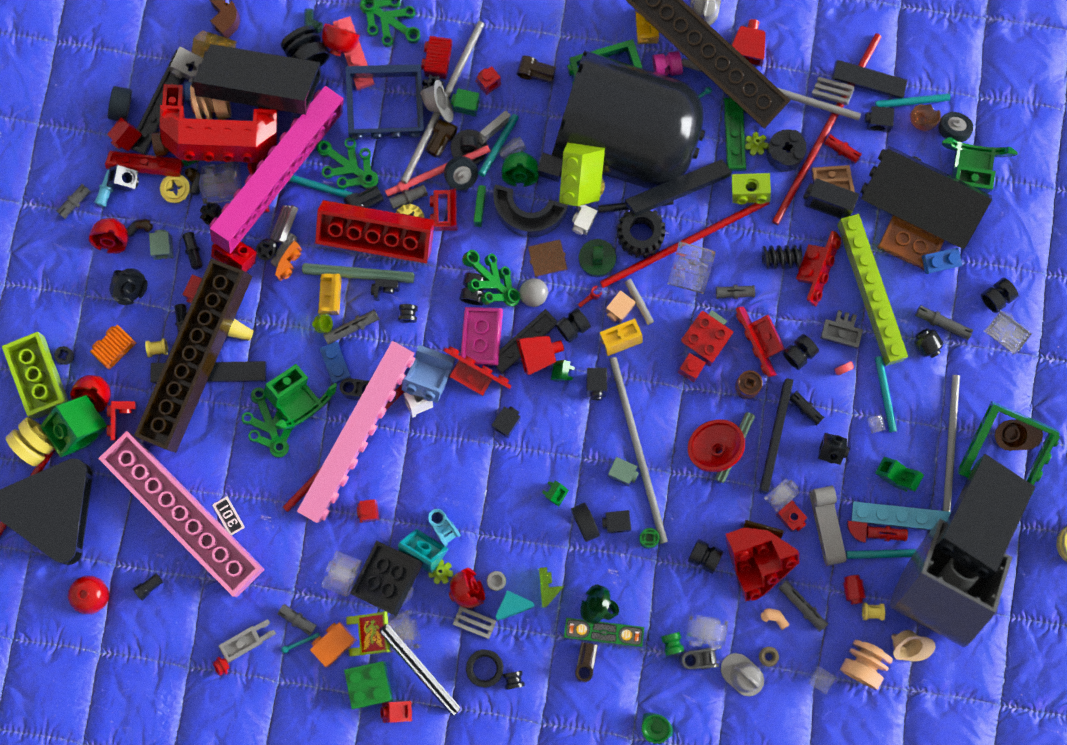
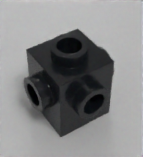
M824 433L819 446L818 459L841 465L843 458H847L849 453L847 438Z

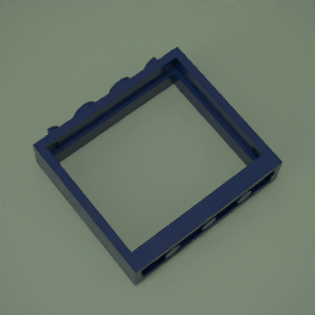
M421 64L346 66L349 137L361 140L367 136H371L372 139H381L383 136H390V138L396 139L401 138V135H409L410 138H418L420 135H423ZM415 76L418 127L354 129L352 78Z

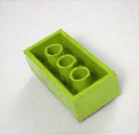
M35 332L2 346L28 417L34 420L50 414L55 406L69 401L44 335Z

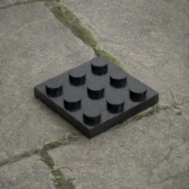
M376 541L350 594L397 617L423 562Z

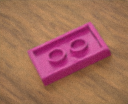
M465 307L461 357L465 359L466 355L476 361L475 365L498 366L503 317L502 308Z

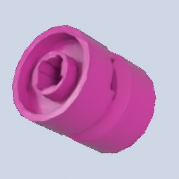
M679 51L668 52L666 56L663 53L652 56L655 73L668 76V74L671 76L683 74Z

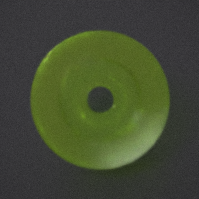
M318 314L312 325L317 332L328 333L332 329L333 321L328 314Z

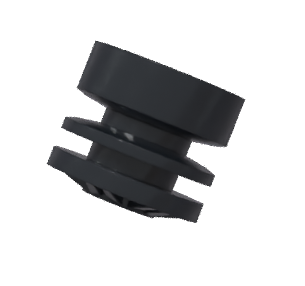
M311 25L292 31L281 42V48L287 57L320 62V67L330 57L328 49L323 42H320L321 38L317 34L315 27Z

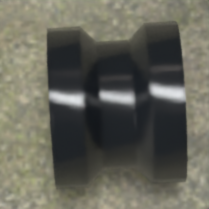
M263 239L256 247V254L262 260H269L277 252L278 246L272 239Z
M400 304L398 321L416 323L417 317L415 314L418 311V306Z
M522 671L503 674V678L506 680L505 690L525 686L521 678L523 675Z

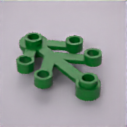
M361 0L360 9L363 13L367 14V32L369 36L375 37L379 33L378 27L375 25V14L381 19L382 43L385 47L393 45L389 24L403 33L409 43L414 44L420 40L421 35L418 28H408L395 19L404 16L412 19L415 16V9L412 6L397 9L401 5L400 0H397V4H392L393 0ZM368 4L373 5L371 8H366ZM391 6L397 10L383 11L380 8ZM408 10L413 11V13L410 15H408L406 12ZM375 28L376 31L371 33L370 29ZM414 34L417 37L415 39H411L410 36ZM389 38L391 39V41L389 43H385V39Z
M348 137L344 142L348 150L349 160L333 150L328 141L318 143L317 151L320 156H329L344 166L338 168L325 166L322 169L324 178L330 179L333 176L352 173L358 176L352 179L339 177L337 185L340 189L362 185L364 188L369 189L378 184V175L371 170V152L368 148H362L359 152L363 160L364 171L357 166L355 139ZM349 141L354 142L352 146L347 145ZM323 145H326L327 149L322 150L321 147ZM368 152L369 154L368 156L364 157L362 156V153ZM326 170L331 171L329 175L324 174ZM372 177V180L367 182L366 178ZM341 181H346L344 186L339 185Z
M469 250L463 255L462 261L464 265L473 267L487 280L479 281L473 279L468 282V289L472 292L479 289H497L501 293L492 294L491 292H486L481 296L484 304L504 302L507 306L514 307L519 303L520 293L512 287L510 269L504 266L498 270L497 257L494 254H489L484 258L485 264L490 267V272L479 263L480 257L475 250ZM500 278L504 280V285L500 282Z
M257 387L252 390L250 398L253 403L258 404L264 422L254 418L250 412H245L241 417V421L245 425L250 424L269 433L271 440L260 436L259 431L251 430L248 434L250 442H257L268 447L274 457H284L289 450V445L286 441L291 430L295 427L284 429L279 438L275 424L281 421L283 416L277 410L272 420L265 402L264 389ZM261 392L262 397H256L255 393ZM244 416H249L251 420L245 421ZM251 434H257L258 438L252 439ZM276 445H281L283 449L277 450Z

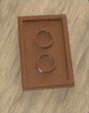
M892 215L877 248L924 270L922 255L939 252L944 240Z

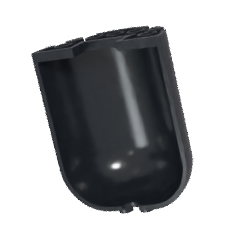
M584 50L552 156L563 159V152L567 142L605 148L603 175L641 187L654 188L683 176L688 170L692 159L697 158L700 149L697 148L698 141H702L705 130H702L704 112L701 100L688 84L680 80Z

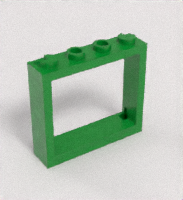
M633 39L590 51L604 57L627 52L630 64L643 69ZM583 54L569 58V65H567L569 76L572 75L574 80Z
M991 401L961 461L958 473L964 477H969L972 471L970 469L998 412H1001L1048 433L1025 479L1034 485L1036 481L1038 482L1043 474L1041 470L1044 464L1047 465L1052 456L1050 452L1053 446L1056 447L1058 445L1060 433L1055 428Z

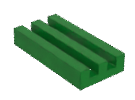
M482 185L478 186L473 220L476 227H482L486 198V186Z

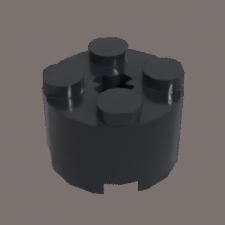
M781 130L771 138L766 150V158L769 164L779 169V171L790 172L796 169L802 162L806 153V142L797 130Z

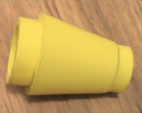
M234 319L228 332V337L250 341L254 330Z

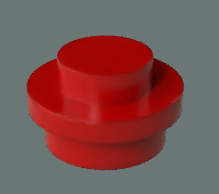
M217 657L212 662L214 669L219 676L227 675L228 669H230L228 662L225 658Z

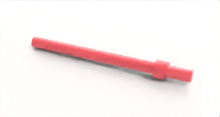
M488 145L463 156L473 160L491 151ZM447 163L409 179L407 184L401 181L398 182V185L385 190L387 197L399 192L403 193L404 190H409L414 185L444 173Z

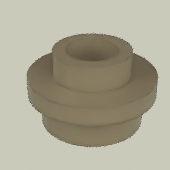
M765 647L759 653V660L764 666L771 667L778 662L779 654L775 648ZM767 653H770L772 655V659L770 661L766 660L765 655Z

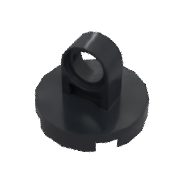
M471 129L462 130L452 139V157L463 156L487 145V141L481 145L477 141L480 132ZM487 154L477 157L472 161L477 166L486 158Z
M137 269L115 270L109 291L116 302L122 305H130L134 303L133 300L138 297L141 299L144 296L148 282L145 276Z

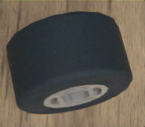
M113 86L109 101L108 119L118 121L122 117L127 121L132 96L131 89Z

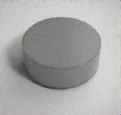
M493 571L487 577V585L493 591H500L506 585V577L502 572Z

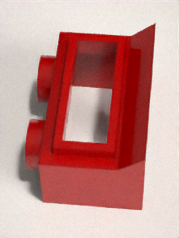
M456 188L452 190H433V196H430V207H434V214H430V219L435 220V231H457ZM438 198H448V221H439Z

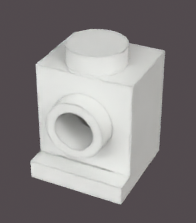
M581 205L578 206L579 213L576 212L572 219L574 223L572 231L579 235H587L597 216V210Z
M407 392L404 393L405 404L412 418L416 417L418 413L433 408V401H427L424 398L408 394Z

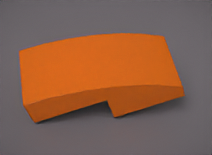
M296 241L287 248L279 261L275 275L280 281L291 276L294 267L290 262L297 260L301 255L302 248Z

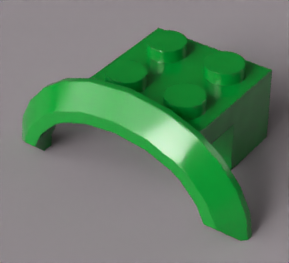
M951 137L942 141L944 147L956 151L952 176L986 193L992 191L996 173V171H992L994 157H1012L1018 154L1012 147L976 146L958 142Z
M297 364L266 383L263 394L286 420L282 419L275 424V427L277 429H291L310 418L334 396L337 384L334 383L330 386L324 395L318 399L307 386L308 377Z

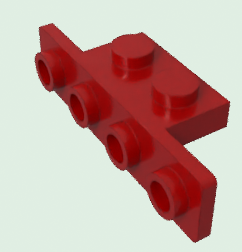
M831 231L826 247L808 244L796 277L799 282L812 284L807 296V301L812 306H817L822 298V291L824 285L828 282L829 271L834 265L837 249L841 246V237L836 231Z
M737 307L736 317L745 328L744 334L746 338L752 342L753 353L760 359L763 373L768 377L776 376L777 374L769 357L785 350L770 316L766 315L751 322L745 307Z
M451 346L448 349L443 348L442 351L458 359L449 376L482 396L492 379L508 389L511 388V385L508 384L510 380L501 375L497 378L491 374L493 370L484 365L482 368L475 365L476 361L467 355L464 359L458 355L460 351Z

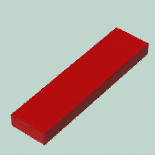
M109 151L105 167L110 169L113 166L120 165L137 170L138 173L180 177L184 163L177 158Z

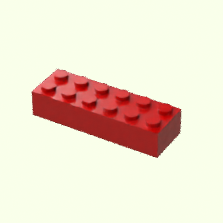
M323 200L317 211L315 244L427 264L431 254L435 220Z

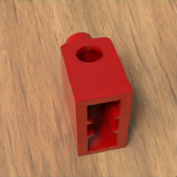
M750 19L747 27H739L732 46L751 64L762 66L765 58L766 32L758 30L760 23L758 20Z
M550 336L516 339L523 369L527 375L555 363V353L564 351L562 341L559 340L551 343Z

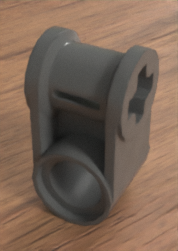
M712 647L684 652L680 656V665L685 669L719 667L715 655L717 648ZM687 655H691L694 658L692 666H688L685 663Z

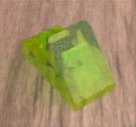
M547 567L539 568L542 608H546L564 588V586L548 587V584L552 583V574L547 572Z

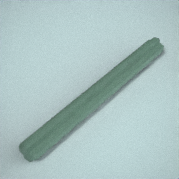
M310 263L302 265L303 274L309 275L340 274L341 277L387 279L398 280L404 283H413L415 278L413 272Z

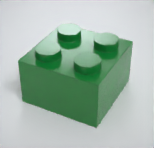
M385 661L344 670L352 709L393 700Z

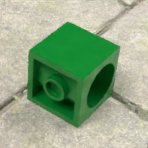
M85 395L55 406L40 427L59 456L63 457L91 446L107 425L95 409L93 403Z

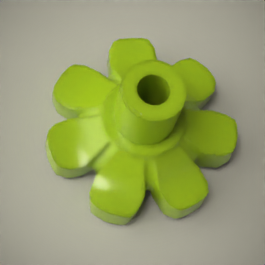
M754 132L752 137H746L745 141L747 144H745V149H751V156H755L756 152L759 155L764 154V149L768 148V143L764 142L766 136L761 135L759 137L758 132Z
M441 560L432 574L429 572V577H435V584H439L440 581L443 584H447L449 582L447 577H453L454 574L453 571L449 570L452 565L449 562L444 564V560Z

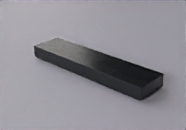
M840 60L835 61L831 78L899 99L904 98L908 81Z
M545 309L499 350L498 366H495L500 373L503 374L521 358L516 342L517 338L546 336L556 327V319Z

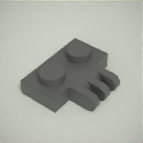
M838 310L835 321L825 320L820 339L858 349L863 329L854 327L857 315L853 314L851 321H849V313L845 312L842 319L840 318L842 311Z

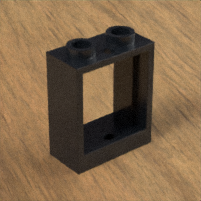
M816 178L813 184L809 183L803 196V199L806 200L804 206L842 219L852 214L859 194Z

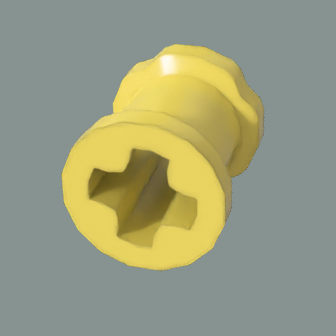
M165 338L161 341L145 342L148 358L157 354L168 355V345Z
M863 603V620L879 619L884 621L885 605L882 603L879 605Z

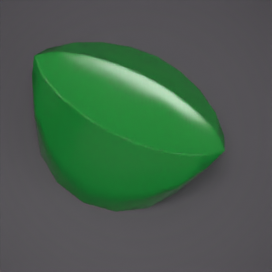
M651 712L643 714L642 734L647 741L660 744L673 735L672 725L664 716Z

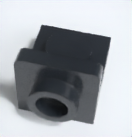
M376 279L375 284L371 286V295H374L375 301H379L381 290L386 294H394L395 291L399 292L400 283L398 280Z

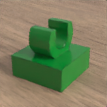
M556 361L553 364L551 380H573V377L568 376L569 370H575V367L570 365V361Z
M549 481L547 483L551 486L549 491L543 490L542 493L549 501L559 507L569 490L557 481H554V483Z

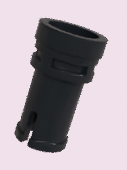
M155 573L144 583H140L132 589L140 600H144L150 595L152 590L163 583V580Z

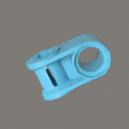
M434 509L429 513L428 520L445 547L448 546V542L461 536L452 521L450 522L442 510ZM435 513H440L443 516V520L438 524L432 521V516Z

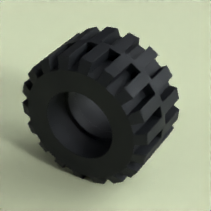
M656 210L653 212L647 211L635 217L631 211L624 213V216L619 221L617 231L618 243L622 245L624 252L627 250L629 255L635 254L637 258H640V255L648 257V254L653 255L656 250H659L666 230L665 222H662L663 218L661 215H657L658 212ZM636 224H645L651 229L652 236L644 241L637 240L631 235L630 228Z

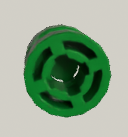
M653 528L644 529L639 536L641 546L646 549L655 547L660 539L658 532Z
M680 632L661 636L662 643L666 644L665 656L684 652V647L679 642L681 639Z

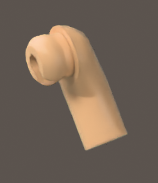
M767 608L761 613V619L764 622L769 620L776 621L781 630L790 625L779 610Z

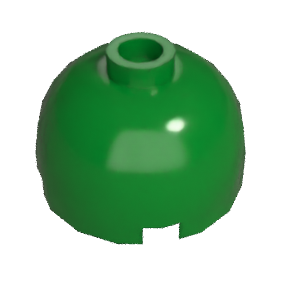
M522 151L510 154L502 165V180L512 186H517L516 183H524L523 187L533 185L538 181L539 175L536 159Z

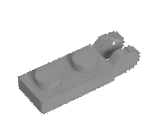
M267 619L256 626H251L220 644L219 648L228 663L263 644V641L276 634L274 630L267 632L261 637L257 632L270 624L269 620Z

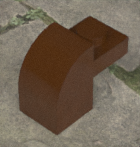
M209 0L211 5L219 12L210 22L214 29L227 40L239 27V13L232 1L228 4L225 0Z

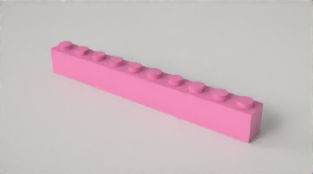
M394 341L391 342L297 512L316 523L326 520L330 513L328 510L330 504H334L339 497L337 492L340 486H345L349 479L347 476L349 470H353L358 463V459H356L360 452L363 453L366 449L368 436L374 434L377 429V425H375L379 418L382 419L385 415L387 402L393 400L396 395L394 391L398 384L401 385L404 377H406L404 374L405 370L413 365L415 361L413 357L414 352Z

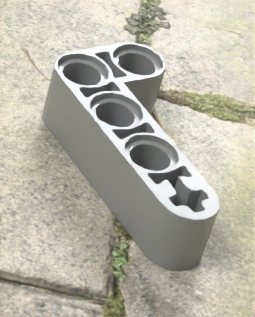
M833 485L812 489L810 491V500L825 565L846 562V553L835 509V503L837 502Z

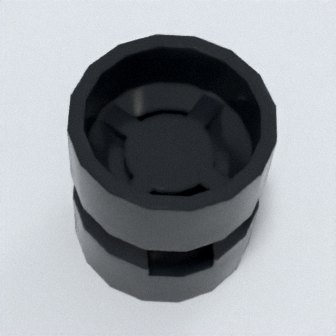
M465 273L463 280L465 288L461 289L459 300L472 305H483L481 296L485 294L483 290L486 289L472 292L468 289V282L473 279L479 281L487 280L480 274Z
M1001 278L993 285L994 288L990 287L981 294L984 304L994 313H998L1006 306V303L1010 304L1019 296L1015 286L1006 278Z
M577 307L568 313L567 318L562 317L555 323L557 329L568 343L576 339L578 333L583 334L591 328L587 318Z
M801 334L794 341L795 345H789L782 352L785 359L797 370H800L807 364V359H812L819 353L816 344L805 334Z
M698 539L688 562L696 566L702 565V569L713 574L723 551L714 546L710 548L708 543Z

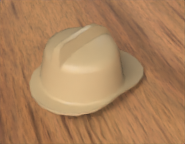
M904 630L899 634H892L891 636L894 648L893 656L898 660L922 661L930 657L936 648L935 642L932 639L918 636L911 630Z

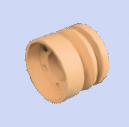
M190 85V102L197 119H205V116L207 119H212L213 112H215L218 120L231 118L230 102L195 96L194 88Z
M854 640L853 645L860 651L850 648L849 652L856 659L845 658L840 671L856 681L878 690L884 678L877 673V670L888 671L889 668L881 662L891 664L893 659L873 644Z

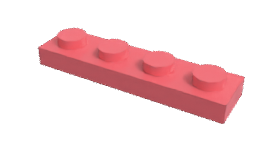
M350 16L333 22V25L338 28L356 33ZM359 41L352 52L344 53L348 66H368ZM353 78L357 91L375 85L373 78Z

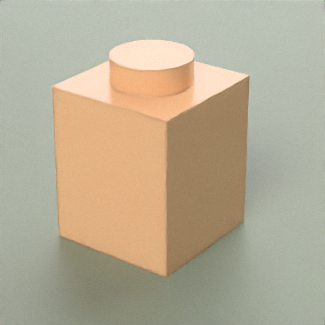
M620 290L606 308L607 317L613 322L618 321L621 323L635 306V301Z

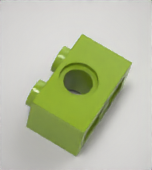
M770 173L732 174V203L743 205L746 203L764 204L770 202Z

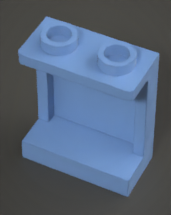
M419 345L415 361L407 376L403 379L402 391L419 396L427 401L438 403L453 370L455 358Z

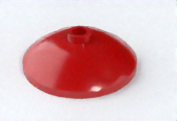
M722 419L708 421L699 426L693 432L688 442V455L692 463L697 468L706 472H720L732 467L739 461L745 449V438L741 429L733 422Z

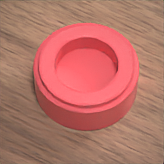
M850 361L835 368L834 371L836 375H841L854 369V365Z

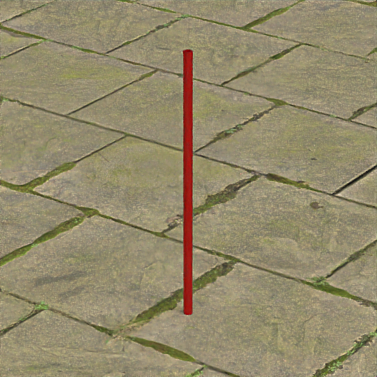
M875 33L858 66L865 68L882 37L880 34ZM837 103V104H836V106L842 107V108H843V106L845 105V104H841V103ZM831 113L774 216L772 223L779 225L839 114Z

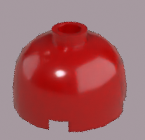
M325 23L322 30L323 44L330 49L331 54L340 56L341 53L347 54L352 52L356 48L360 37L357 33Z
M115 218L101 219L93 225L90 231L89 242L100 251L101 248L109 249L107 253H120L127 246L128 231Z
M86 375L75 382L70 391V396L74 400L87 395L98 412H102L109 403L111 390L102 377Z
M471 568L459 571L450 581L449 597L463 608L477 607L484 602L482 601L486 598L483 585L480 580L476 582L474 576L477 574Z
M83 576L71 584L68 590V600L75 611L85 615H93L106 606L109 600V590L102 579L96 576Z

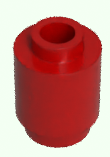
M860 575L844 577L845 582H843L846 601H851V605L863 603L862 599H865L866 595Z

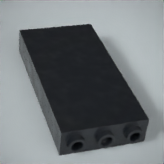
M210 44L208 50L204 52L203 61L198 65L197 74L193 76L191 85L194 88L195 96L306 115L321 78L320 62Z
M889 145L886 150L882 149L877 158L880 160L878 166H873L869 173L871 177L869 183L865 182L860 191L862 193L861 199L965 249L990 205L992 195Z
M984 454L975 463L935 547L987 581L997 572L1035 486Z

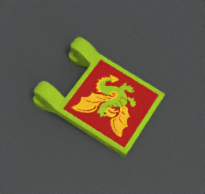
M387 612L346 617L347 625L358 624L360 643L359 648L349 649V657L391 652L390 644L379 633L380 628L388 624Z

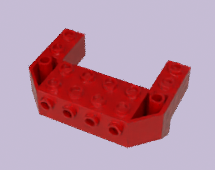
M164 84L162 105H160L161 142L178 159L186 161L257 163L268 155L273 145L277 146L278 110L258 107V109L253 110V121L187 119L184 115L183 85Z

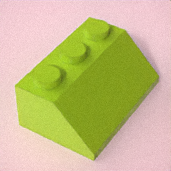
M567 142L563 152L559 203L581 206L600 200L605 148Z

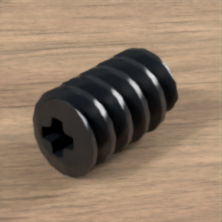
M777 245L776 250H774L773 246H769L768 251L765 246H762V264H765L767 269H769L771 264H773L774 269H777L778 264L784 269L787 263L790 269H792L793 263L796 264L797 268H800L802 263L801 245L798 249L796 245H792L791 250L788 245H785L783 250L780 245Z

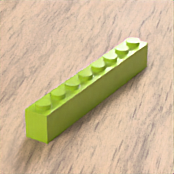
M855 214L842 218L837 226L885 366L902 362L908 358V354L860 215Z

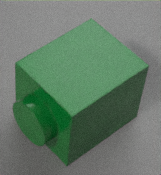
M458 88L457 93L453 94L451 99L454 112L476 117L480 94Z

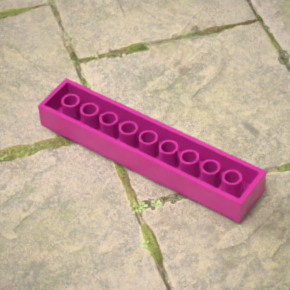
M324 86L322 90L319 89L315 93L314 100L309 105L306 115L302 114L299 118L296 117L293 120L290 130L288 132L285 131L281 135L280 142L277 146L273 145L268 152L269 156L265 161L262 159L258 163L256 172L246 178L243 188L237 189L231 203H226L221 210L222 214L218 218L215 217L210 223L211 241L229 254H231L342 115L344 98L327 86Z

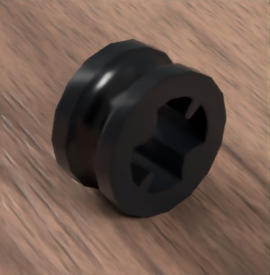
M62 346L55 351V359L61 364H70L74 359V353L68 347ZM63 351L69 353L65 360L60 358L63 355Z

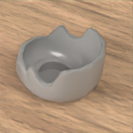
M531 278L521 285L519 293L521 301L525 305L538 307L546 301L549 291L546 283L541 279Z

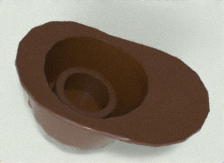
M1017 419L1003 421L995 430L996 443L1002 449L1009 451L1034 449L1043 438L1042 430Z

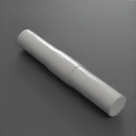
M632 279L625 281L647 325L654 323Z

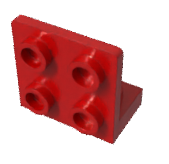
M701 311L681 339V343L705 358L704 362L711 366L734 331L706 312Z
M111 401V405H107V417H111V425H107V436H111V440H116L117 410H119V413H132V410H136L135 401Z

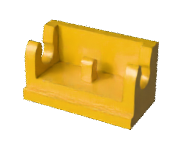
M635 10L638 44L658 43L659 32Z
M321 274L318 314L339 315L342 282L340 274Z
M635 318L599 332L607 356L643 343L642 333Z

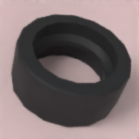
M584 502L571 508L584 540L588 542L599 537L598 528L586 503Z
M483 649L476 651L469 657L466 663L467 676L478 687L493 686L503 675L504 666L502 659L491 650ZM480 657H489L496 664V673L489 680H480L474 674L473 665Z

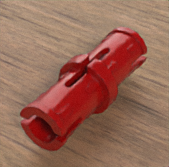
M831 134L824 142V145L838 152L837 155H843L855 164L862 155V153L848 146L849 143H844Z
M867 526L866 537L884 539V541L888 542L889 540L907 541L908 530L890 528V526H885V528Z

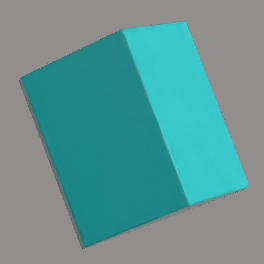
M415 529L398 544L400 552L423 562L422 568L431 574L449 549L418 529Z
M507 590L496 614V619L500 621L532 609L534 604L532 601Z

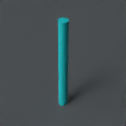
M949 93L875 101V106L895 107L950 101L951 97Z
M512 114L479 170L478 174L485 177L519 119L516 114Z
M293 175L289 182L343 198L353 194L352 192Z
M878 356L875 357L889 432H896L897 427L883 358Z
M916 549L846 551V559L912 557Z

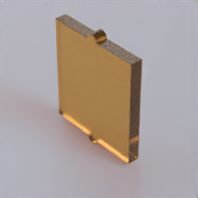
M560 239L528 247L531 258L530 264L533 266L535 277L567 270L566 253L563 252Z

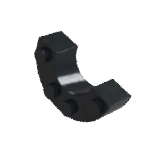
M496 184L494 186L493 196L496 214L501 223L517 235L524 237L546 235L555 230L567 214L568 205L549 200L547 206L541 211L535 213L525 212L514 203L513 189Z

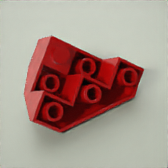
M741 528L725 534L731 562L745 602L754 601L764 596L800 563L798 550L768 530Z

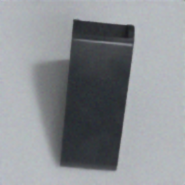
M72 458L0 489V521L56 562L66 565L77 563L83 552L93 479L92 469L81 460Z

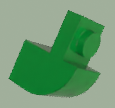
M887 457L882 459L875 472L876 475L887 483L906 492L908 490L915 492L924 477V474L920 471L906 468L899 461Z

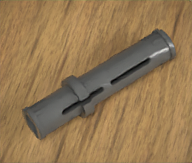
M922 305L918 307L915 316L930 322V325L939 326L967 341L971 337L973 329L940 315L941 313L938 311L934 312Z
M375 309L360 317L358 315L355 317L356 319L323 334L327 344L329 345L359 329L364 330L365 326L380 320Z
M788 580L778 588L801 611L805 620L808 619L819 632L829 624Z

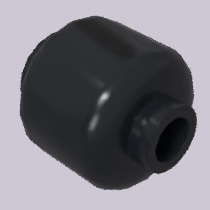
M926 328L916 334L914 344L922 356L933 358L941 353L940 349L943 347V341L935 330Z

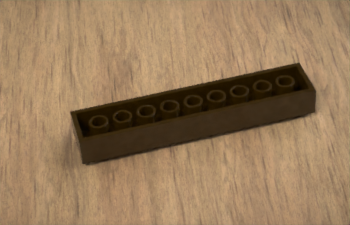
M626 0L632 8L763 129L791 101L683 0Z
M212 258L210 259L136 429L135 437L168 451L177 452L252 279L251 275Z

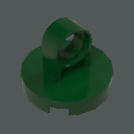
M594 239L588 241L579 252L580 267L589 276L602 277L607 275L615 266L616 253L614 248L605 240Z
M596 584L586 592L588 597L586 601L582 600L580 609L581 618L586 620V622L596 624L603 618L611 620L619 614V607L616 602L610 599V591L606 587ZM608 607L612 610V614L608 612Z

